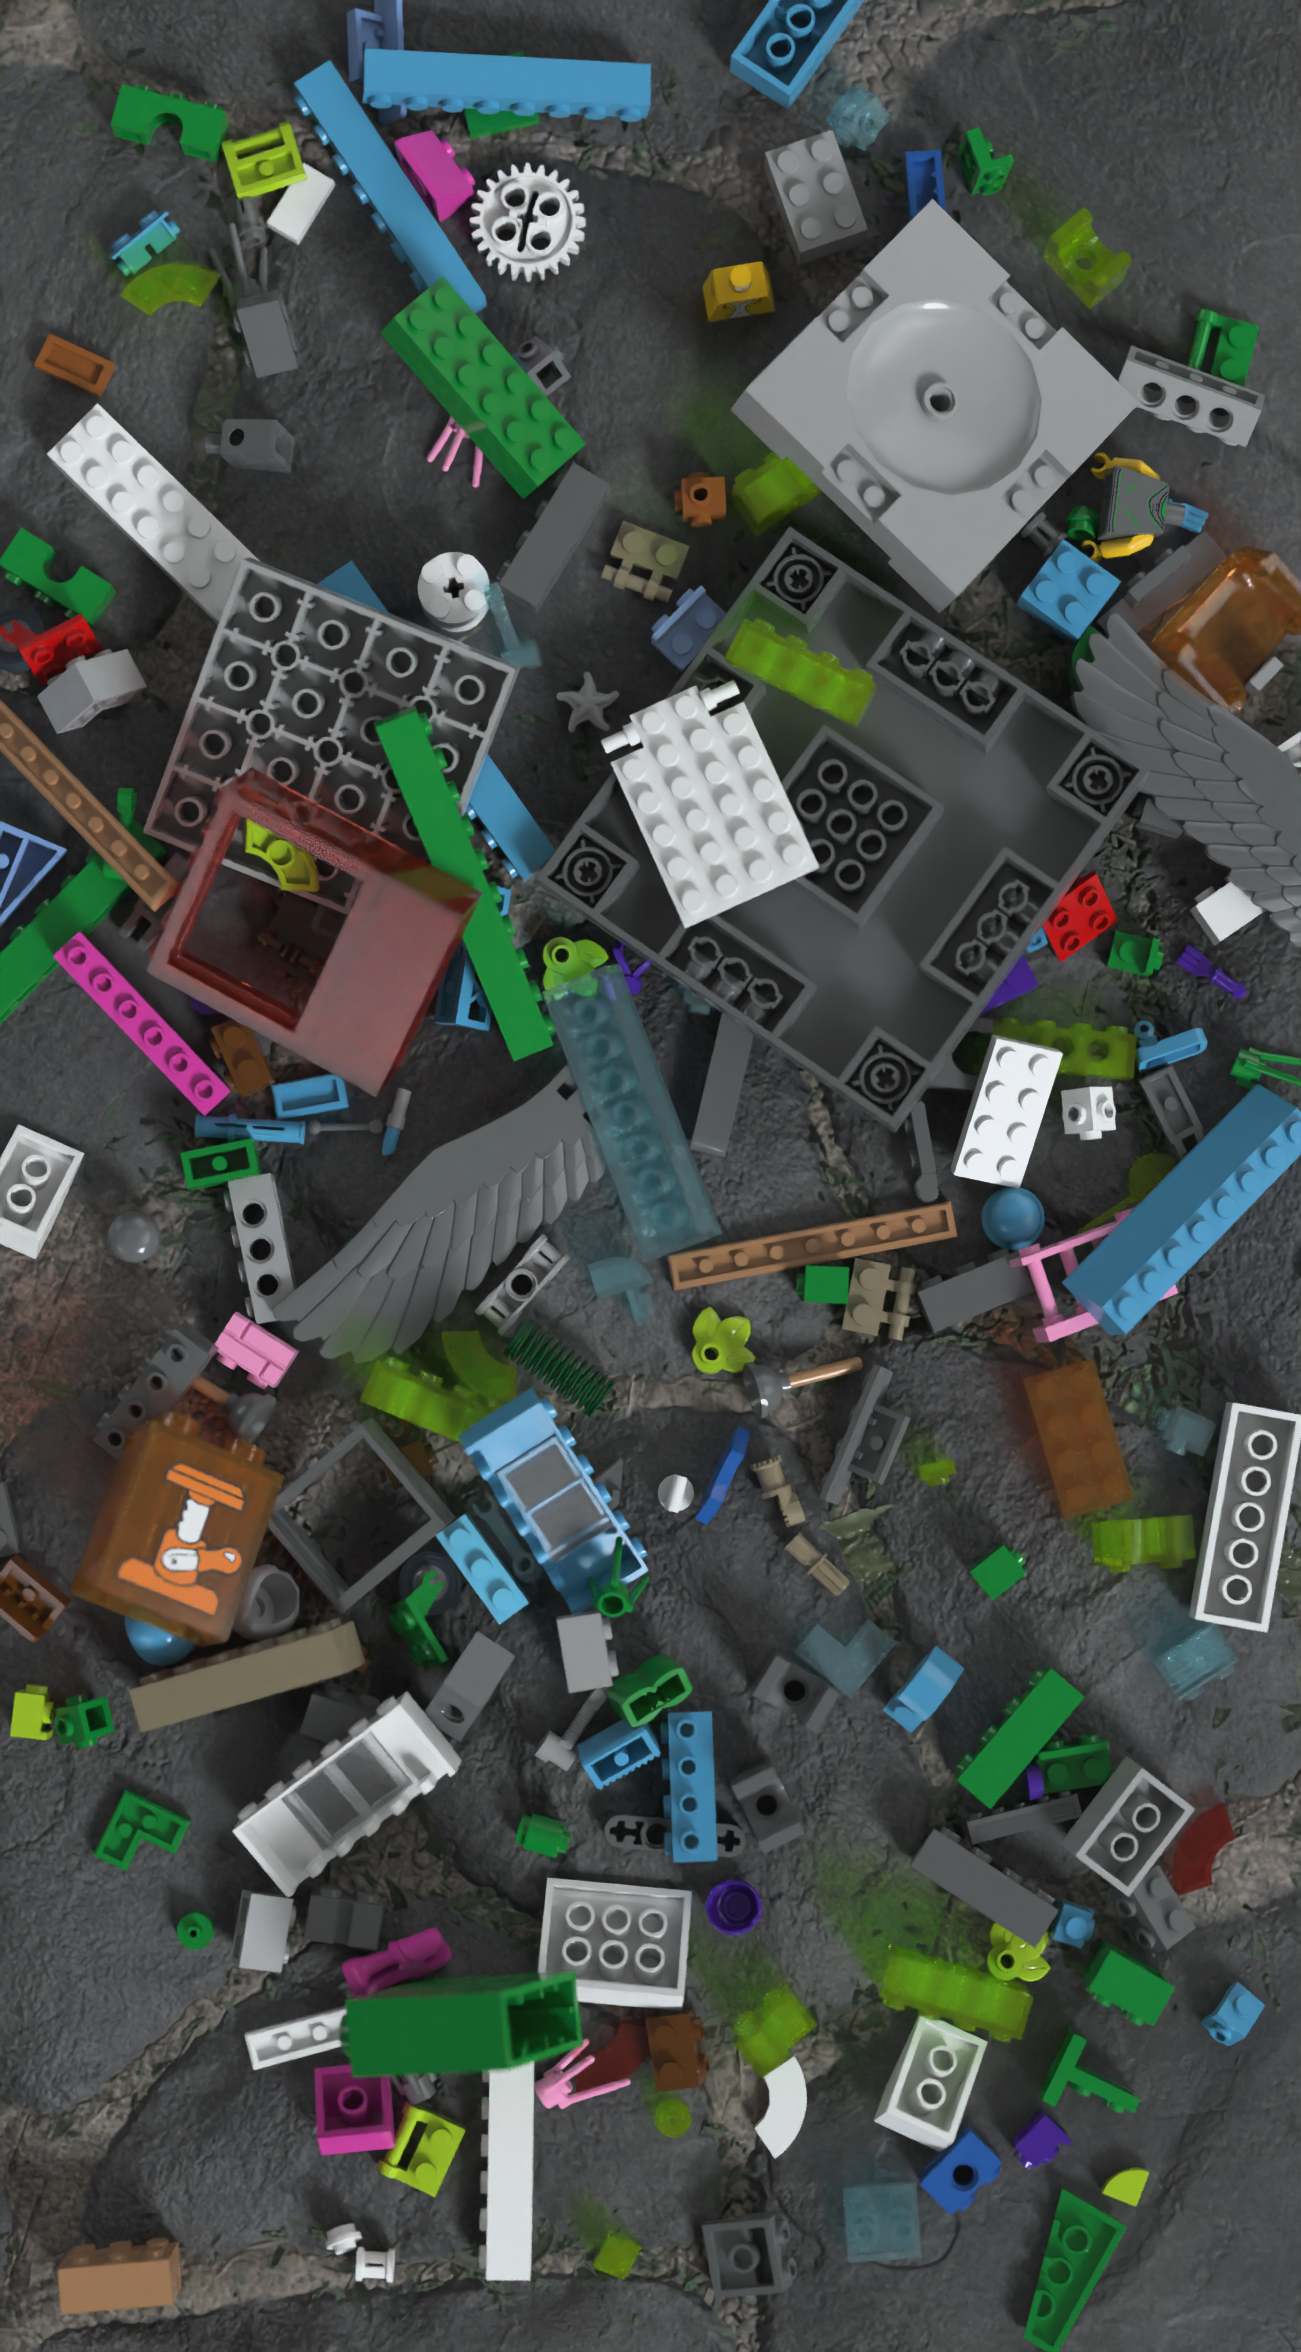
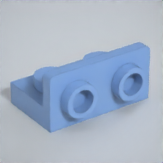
M702 586L695 592L691 588L687 590L676 603L679 608L670 617L666 614L663 615L651 629L654 632L651 637V643L681 672L692 663L726 615L706 595V589Z

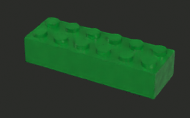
M443 276L398 313L380 332L522 499L527 497L586 444Z

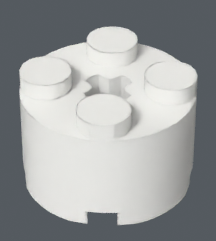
M448 552L438 555L423 566L418 580V595L426 617L435 625L449 632H462L475 627L485 616L491 604V588L484 567L475 557L460 552ZM453 586H457L460 590L459 597L452 598L451 593H449L450 588Z

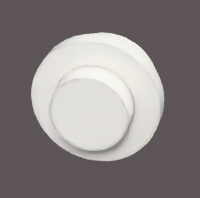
M346 2224L329 2230L326 2233L328 2241L325 2242L327 2250L334 2249L336 2254H343L356 2249V2242L361 2240L362 2236L359 2231H356L354 2224Z

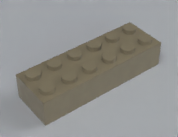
M336 1618L307 1630L306 1628L298 1629L275 1639H265L241 1649L239 1647L207 1659L204 1657L187 1662L185 1665L176 1668L170 1667L151 1673V1675L139 1678L140 1686L130 1689L129 1693L140 1731L143 1733L345 1674L366 1662L354 1622L350 1621L341 1624L340 1618Z

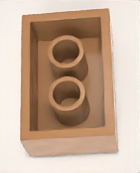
M168 2238L150 2239L146 2241V2245L132 2246L130 2241H119L111 2243L109 2245L110 2248L95 2249L93 2244L78 2245L73 2247V2251L68 2252L57 2269L61 2315L173 2305L182 2287L178 2242L168 2243Z

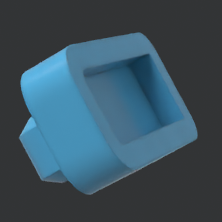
M1140 1021L1134 1027V1039L1139 1043V1048L1134 1052V1062L1139 1073H1144L1199 1054L1207 1048L1208 1041L1202 1028H1195L1158 1042L1156 1035H1154L1153 1025L1148 1021Z

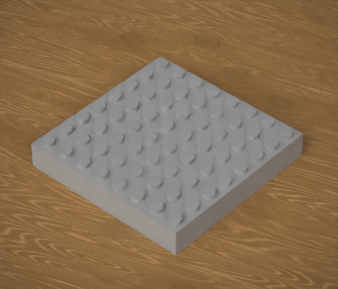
M244 558L239 566L143 833L280 887L279 877L271 864L258 855L245 852V816L251 814L272 819L291 830L303 842L313 858L318 873L319 890L317 892L287 891L413 941L419 934L439 880L378 736L374 722L414 705L418 714L426 712L434 732L427 735L432 749L440 746L448 766L441 770L446 783L453 780L462 801L455 803L460 816L465 814L521 666L253 558Z

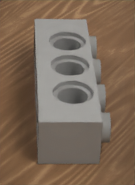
M1132 345L1117 380L1139 402L1135 408L1139 407L1150 411L1156 418L1161 420H1174L1185 424L1193 432L1212 434L1225 444L1232 446H1247L1265 399L1263 394ZM1156 383L1162 389L1152 391L1145 384ZM1183 395L1191 396L1195 400V402L1187 404L1182 402L1179 397ZM1223 408L1229 414L1219 416L1213 412V409Z
M267 1173L229 1181V1190L224 1191V1200L227 1211H234L236 1226H231V1234L235 1248L241 1247L243 1261L238 1262V1268L242 1283L248 1282L251 1296L245 1297L249 1318H255L256 1324L279 1321V1319L274 1318L272 1308L293 1292L297 1286L274 1175ZM259 1204L264 1211L263 1219L258 1224H249L245 1218V1212L249 1206ZM265 1239L271 1246V1252L266 1259L258 1260L254 1257L252 1248L258 1240ZM266 1275H273L278 1281V1289L274 1294L266 1296L260 1290V1281Z

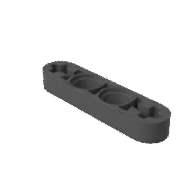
M616 1813L606 1821L604 1827L605 1838L608 1843L617 1848L665 1852V1841L659 1844L650 1842L646 1836V1831L650 1825L659 1823L666 1828L667 1833H671V1818ZM618 1821H625L626 1828L636 1829V1821L643 1822L641 1828L642 1843L634 1842L636 1834H625L623 1840H617L616 1833L610 1832V1827H616ZM716 1821L717 1836L724 1837L727 1830H732L734 1837L740 1838L739 1843H734L730 1850L725 1849L723 1842L717 1841V1857H735L743 1851L746 1844L745 1834L737 1824Z

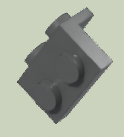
M1159 1864L1149 1869L1129 1897L1118 1888L1110 1892L1118 1912L1126 1919L1133 1931L1137 1944L1148 1955L1168 1950L1196 1928Z

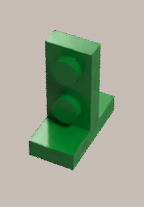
M1070 2027L1038 2092L1041 2100L1055 2107L1069 2080L1071 2081L1069 2087L1087 2097L1093 2092L1104 2098L1102 2103L1118 2113H1122L1124 2108L1135 2113L1140 2102V2098L1135 2092L1077 2064L1087 2039L1083 2033Z

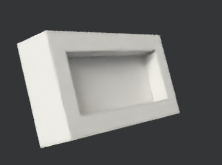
M303 163L307 180L288 187L267 221L269 228L297 245L303 239L335 187L334 180Z

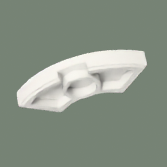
M794 2054L764 2074L769 2088V2104L764 2116L754 2125V2129L774 2158L781 2155L793 2142L801 2128L806 2112L807 2091L805 2079Z

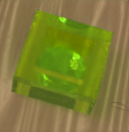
M951 1458L915 1467L918 1481H927L929 1487L950 1482L948 1475L956 1474L954 1460Z

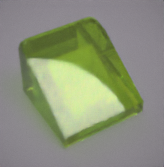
M609 2228L592 2261V2267L625 2280L642 2246Z

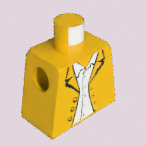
M763 262L714 269L703 285L708 322L775 311L770 277Z

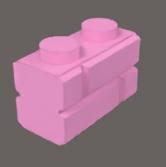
M239 1312L233 1314L214 1344L219 1348L217 1350L219 1354L216 1358L219 1362L232 1370H235L237 1365L250 1372L247 1379L264 1390L267 1385L273 1388L278 1386L299 1353V1350Z

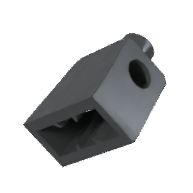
M226 419L223 422L222 432L208 431L206 433L205 450L206 453L220 454L232 467L291 473L295 438L277 420Z

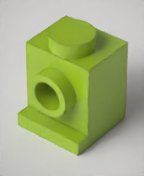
M26 1684V1690L21 1689L15 1692L10 1736L48 1740L52 1737L53 1729H46V1724H51L53 1721L52 1709L55 1708L54 1702H49L50 1692H48V1686Z

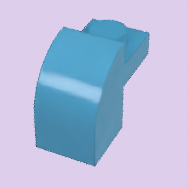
M935 1646L918 1663L907 1682L887 1702L883 1711L912 1733L923 1720L926 1721L938 1708L957 1682L964 1668L939 1647Z

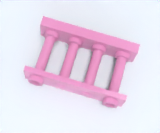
M1134 1208L1114 1214L1116 1221L1049 1246L1040 1248L1039 1243L1019 1249L1020 1256L1008 1260L1011 1267L1028 1266L1045 1318L1042 1319L1044 1325L1032 1329L1037 1343L1051 1342L1099 1324L1076 1298L1077 1306L1074 1307L1076 1313L1064 1317L1063 1312L1058 1311L1041 1259L1059 1253L1068 1276L1079 1265L1073 1247L1092 1241L1095 1249L1106 1238L1105 1235L1110 1234ZM1176 1285L1160 1300L1178 1294Z

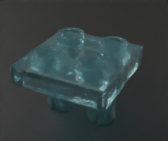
M915 2180L842 2185L848 2263L922 2258Z

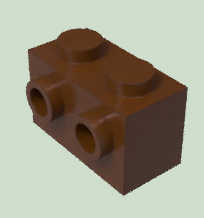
M245 1014L211 1028L214 1037L209 1039V1042L217 1059L223 1057L229 1070L223 1072L232 1092L238 1090L239 1094L245 1098L270 1087L271 1084L277 1083L253 1026Z

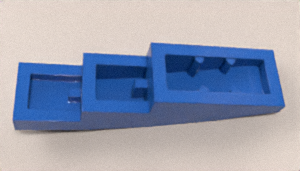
M941 150L905 152L908 223L932 199L946 212Z

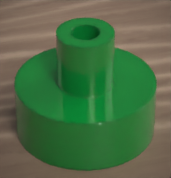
M193 1911L186 1914L177 1927V1936L180 1943L191 1950H199L206 1947L215 1933V1925L212 1918L201 1911Z

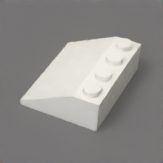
M547 1878L538 1972L575 1970L578 2001L681 2011L685 1989L692 1891Z

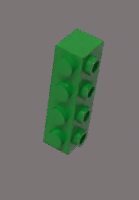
M1046 1666L1043 1671L1037 1668L1025 1682V1685L1029 1688L1020 1698L1014 1696L1001 1711L1005 1715L997 1726L991 1723L978 1738L981 1745L973 1754L969 1751L966 1752L954 1767L958 1771L954 1778L989 1809L993 1807L1085 1698L1049 1666Z

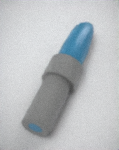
M402 1088L397 1090L392 1111L389 1113L386 1122L387 1129L382 1147L383 1156L390 1155L395 1151L400 1132L405 1125V1114L412 1091Z

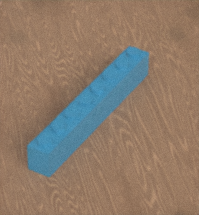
M364 49L362 103H370L374 108L385 109L392 105H406L410 110L442 107V110L446 112H460L465 108L478 109V112L482 114H496L499 110L513 111L518 116H531L535 112L549 113L554 118H566L570 114L584 115L585 118L590 120H601L606 116L620 117L622 121L635 122L641 120V118H646L650 109L651 64Z
M330 60L294 82L297 96L293 99L304 117L309 114L316 123L313 130L323 146L330 144L336 155L332 156L335 165L343 176L349 173L355 182L351 186L352 190L362 205L368 202L374 211L371 218L381 234L388 232L394 242L390 247L399 262L402 264L407 261L413 270L409 275L420 293L424 292L443 276L475 314L487 307L485 294Z

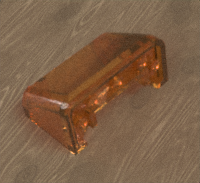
M1248 546L1241 547L1225 559L1152 641L1150 649L1170 669L1175 671L1200 693L1231 714H1235L1246 703L1247 689L1242 685L1287 634L1292 636L1301 635V583L1275 552Z

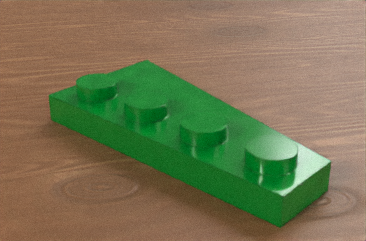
M1062 2187L1023 2337L1046 2352H1059L1127 2228L1125 2223Z

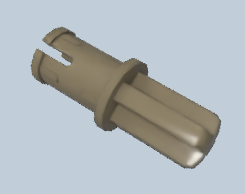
M801 1532L785 1546L784 1549L808 1570L806 1574L808 1576L812 1574L833 1595L838 1596L847 1588L849 1580L826 1559L828 1555L826 1553L822 1555Z

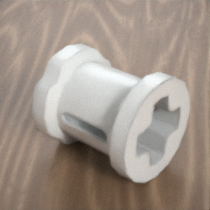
M358 2247L356 2281H362L363 2278L386 2279L387 2283H393L395 2248H389L387 2252L365 2251L364 2247ZM367 2263L383 2264L384 2266H368Z

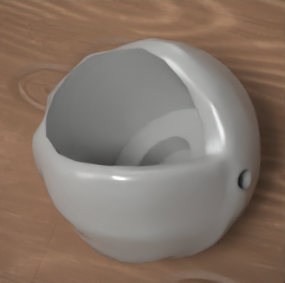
M263 1564L241 1571L231 1578L226 1586L223 1605L224 1617L229 1626L243 1638L252 1641H262L284 1636L293 1627L299 1615V1588L290 1574L279 1570L274 1565Z

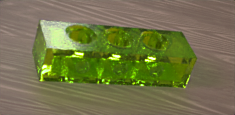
M999 1017L998 1022H993L992 1032L988 1035L987 1050L992 1035L1017 1040L1019 1036L1026 1035L1034 1041V1044L1052 1048V1043L1055 1039L1066 1040L1070 1045V1053L1067 1057L1061 1058L1056 1073L1058 1075L1126 1081L1134 1077L1137 1035L1128 1034V1028L1107 1026L1106 1032L1092 1031V1025L1070 1023V1029L1056 1028L1055 1021L1034 1020V1026L1021 1025L1019 1018ZM1091 1042H1100L1104 1045L1106 1056L1103 1060L1097 1061L1090 1057L1088 1047Z

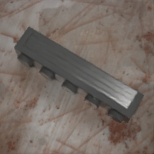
M1071 1790L1057 1792L1058 1796L1049 1798L1048 1795H1044L1041 1799H1035L1036 1802L1027 1804L1026 1800L1013 1803L1014 1807L1005 1809L1004 1806L992 1808V1813L984 1815L982 1812L972 1813L969 1815V1819H965L970 1842L976 1844L1078 1818L1082 1815L1078 1795L1076 1792H1071Z

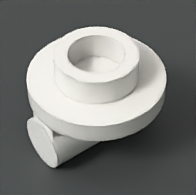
M674 1474L666 1477L658 1488L659 1501L664 1506V1509L678 1513V1511L686 1509L694 1497L692 1484L687 1477Z

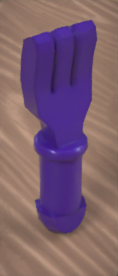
M1188 944L1184 947V951H1181L1179 954L1180 957H1177L1175 963L1187 972L1197 977L1205 976L1210 978L1209 983L1216 984L1230 993L1233 998L1240 999L1246 995V987L1242 982L1239 983L1223 973L1221 968L1215 969L1212 967L1207 957Z

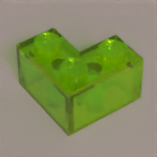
M789 1985L785 1986L782 1990L778 1986L772 1989L761 2000L764 2003L763 2006L754 2013L751 2010L746 2011L733 2023L736 2027L732 2030L733 2044L761 2079L790 2056L789 2048L817 2026L816 2018Z

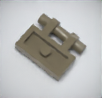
M623 521L610 553V557L622 561L619 569L605 565L601 578L614 582L613 586L622 590L627 587L643 593V598L654 601L656 598L668 603L673 590L661 586L663 577L677 582L690 546ZM633 566L651 572L650 580L648 581L630 574Z
M855 1258L848 1291V1304L845 1306L841 1329L877 1336L880 1322L890 1324L888 1338L902 1341L904 1328L909 1326L910 1316H907L910 1297L915 1295L916 1284H913L916 1270L901 1267L899 1281L888 1279L891 1265ZM886 1290L897 1292L893 1313L882 1311Z

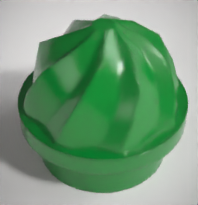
M1086 505L1075 507L1065 521L1068 537L1077 542L1093 541L1098 533L1099 514L1092 507Z

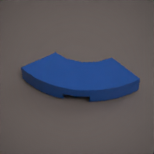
M738 1426L728 1441L707 1484L696 1514V1520L704 1524L709 1523L722 1505L734 1473L745 1456L750 1436L748 1430Z

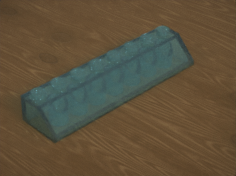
M620 964L604 966L543 991L544 1000L644 1263L722 1234Z

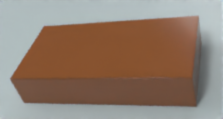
M50 333L34 364L37 370L100 399L116 367L113 362Z

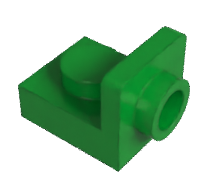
M1115 931L1106 967L1149 977L1153 973V969H1160L1164 949L1159 948L1160 939L1155 937L1147 939Z

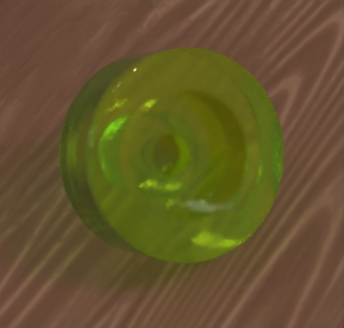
M667 2098L657 2106L655 2110V2125L660 2133L674 2138L683 2135L689 2129L691 2112L684 2101L678 2098Z

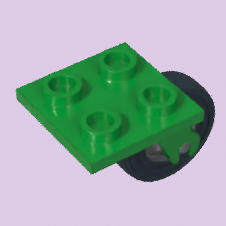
M432 1551L417 1553L402 1563L395 1578V1592L399 1601L388 1608L392 1614L389 1616L391 1625L399 1635L403 1634L410 1645L407 1649L411 1659L417 1666L422 1665L424 1670L448 1660L425 1618L439 1616L451 1609L456 1603L461 1590V1578L455 1564L446 1556Z

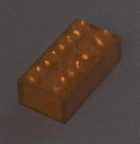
M1093 1358L1020 1378V1385L1059 1517L1068 1519L1135 1499Z

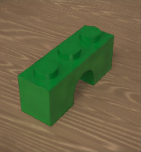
M135 83L132 87L121 85L111 121L115 137L150 146L153 133L160 125L175 123L183 128L180 145L184 155L219 163L223 148L221 142L225 141L229 126L226 112L222 110L221 106L207 101H203L201 105L189 102L183 95L173 92L167 93V96L154 93L152 88L143 84Z
M20 528L0 559V567L5 572L3 578L20 589L24 584L35 591L33 597L50 608L54 603L66 610L63 616L68 620L82 613L87 623L94 628L117 593L114 587L83 566L67 582L57 583L50 580L48 571L57 555L50 545L25 529Z

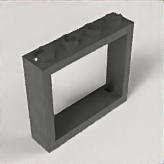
M372 1417L362 1424L356 1419L350 1426L345 1428L341 1432L344 1439L335 1446L330 1442L314 1456L318 1459V1462L310 1469L304 1464L289 1477L292 1484L284 1491L280 1486L273 1490L264 1499L267 1506L257 1513L340 1614L344 1613L456 1518ZM364 1438L429 1515L431 1520L350 1588L283 1507Z

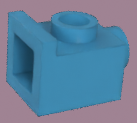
M1059 1898L1056 1907L1059 1911L1052 1920L1048 1933L1054 1940L1081 1948L1085 1940L1089 1941L1095 1926V1920L1092 1918L1095 1910Z

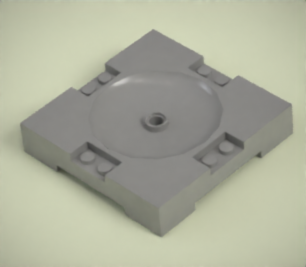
M932 199L862 270L853 282L744 390L730 410L782 461L788 457L891 557L888 564L938 613H941L1112 433L1139 402L1063 327L1056 331L1006 282L1010 275ZM930 402L935 403L940 408V411L933 409Z

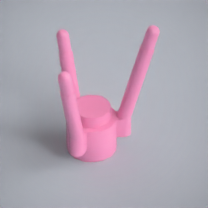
M452 416L427 456V461L432 462L454 430L456 434L443 463V471L449 470L462 438L471 439ZM477 445L473 467V487L479 486L483 452Z
M583 2039V2046L572 2049L554 2067L544 2072V2077L535 2082L534 2088L545 2107L550 2109L558 2104L561 2109H564L574 2102L628 2086L630 2080L625 2078L569 2095L568 2093L573 2090L569 2079L595 2060L594 2056L590 2055L566 2072L562 2071L588 2046L589 2040Z

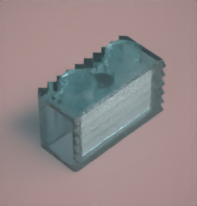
M1209 1622L1154 1658L1151 1662L1173 1696L1178 1700L1185 1697L1187 1701H1190L1205 1691L1203 1684L1215 1677L1217 1681H1220L1236 1670L1233 1664L1240 1659L1217 1624Z

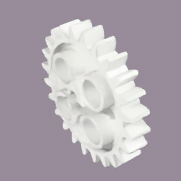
M526 163L524 173H519L516 166L511 165V176L508 177L499 170V182L496 184L494 181L487 179L486 185L489 192L480 190L477 192L478 199L483 204H472V212L478 215L470 218L471 227L478 229L472 233V239L476 242L482 241L477 246L478 254L489 252L486 264L490 266L498 261V274H503L509 268L511 269L512 280L518 277L519 272L525 273L527 282H530L532 272H537L541 280H544L545 269L547 268L555 275L558 274L557 263L559 261L564 265H570L567 252L572 254L579 253V247L573 241H584V233L578 230L579 228L586 227V218L578 216L584 212V205L582 203H575L579 198V192L574 190L567 193L570 187V180L565 179L558 183L557 170H554L549 177L545 176V169L542 164L538 168L537 173H532L529 163ZM533 193H538L539 196L533 209L534 222L529 224L524 251L519 252L517 249L523 237L522 223L527 221ZM513 195H519L525 199L524 203L518 207H512L506 201ZM547 204H553L559 208V211L553 216H546L540 210ZM503 229H510L516 233L514 238L509 241L500 240L497 234ZM537 238H545L550 242V245L543 250H537L531 246L532 242Z

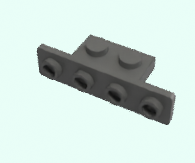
M1205 531L1188 545H1182L1175 552L1168 548L1154 561L1157 565L1156 568L1148 574L1142 570L1126 584L1130 589L1124 598L1097 620V625L1106 635L1105 623L1107 617L1118 613L1136 634L1139 633L1224 562L1227 558L1226 554Z
M875 1364L872 1370L866 1374L863 1380V1392L860 1400L849 1414V1426L845 1436L836 1445L833 1465L821 1481V1499L838 1505L852 1472L881 1485L884 1484L911 1419L880 1405L892 1378L893 1371Z

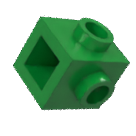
M86 1693L66 1698V1706L52 1709L55 1720L54 1728L59 1736L60 1745L75 1743L76 1748L80 1749L98 1744L97 1737L115 1732L107 1696L88 1700Z

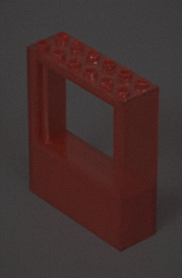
M249 768L241 776L235 775L228 787L223 785L214 800V805L218 807L214 817L210 816L201 830L200 836L204 838L200 848L196 847L187 862V867L191 870L187 879L183 878L174 892L173 897L178 899L174 909L170 908L162 919L160 927L164 929L161 939L157 938L148 951L147 957L151 961L146 972L377 1097L398 1071L483 893L259 771ZM242 816L363 881L362 887L303 1014L184 950Z

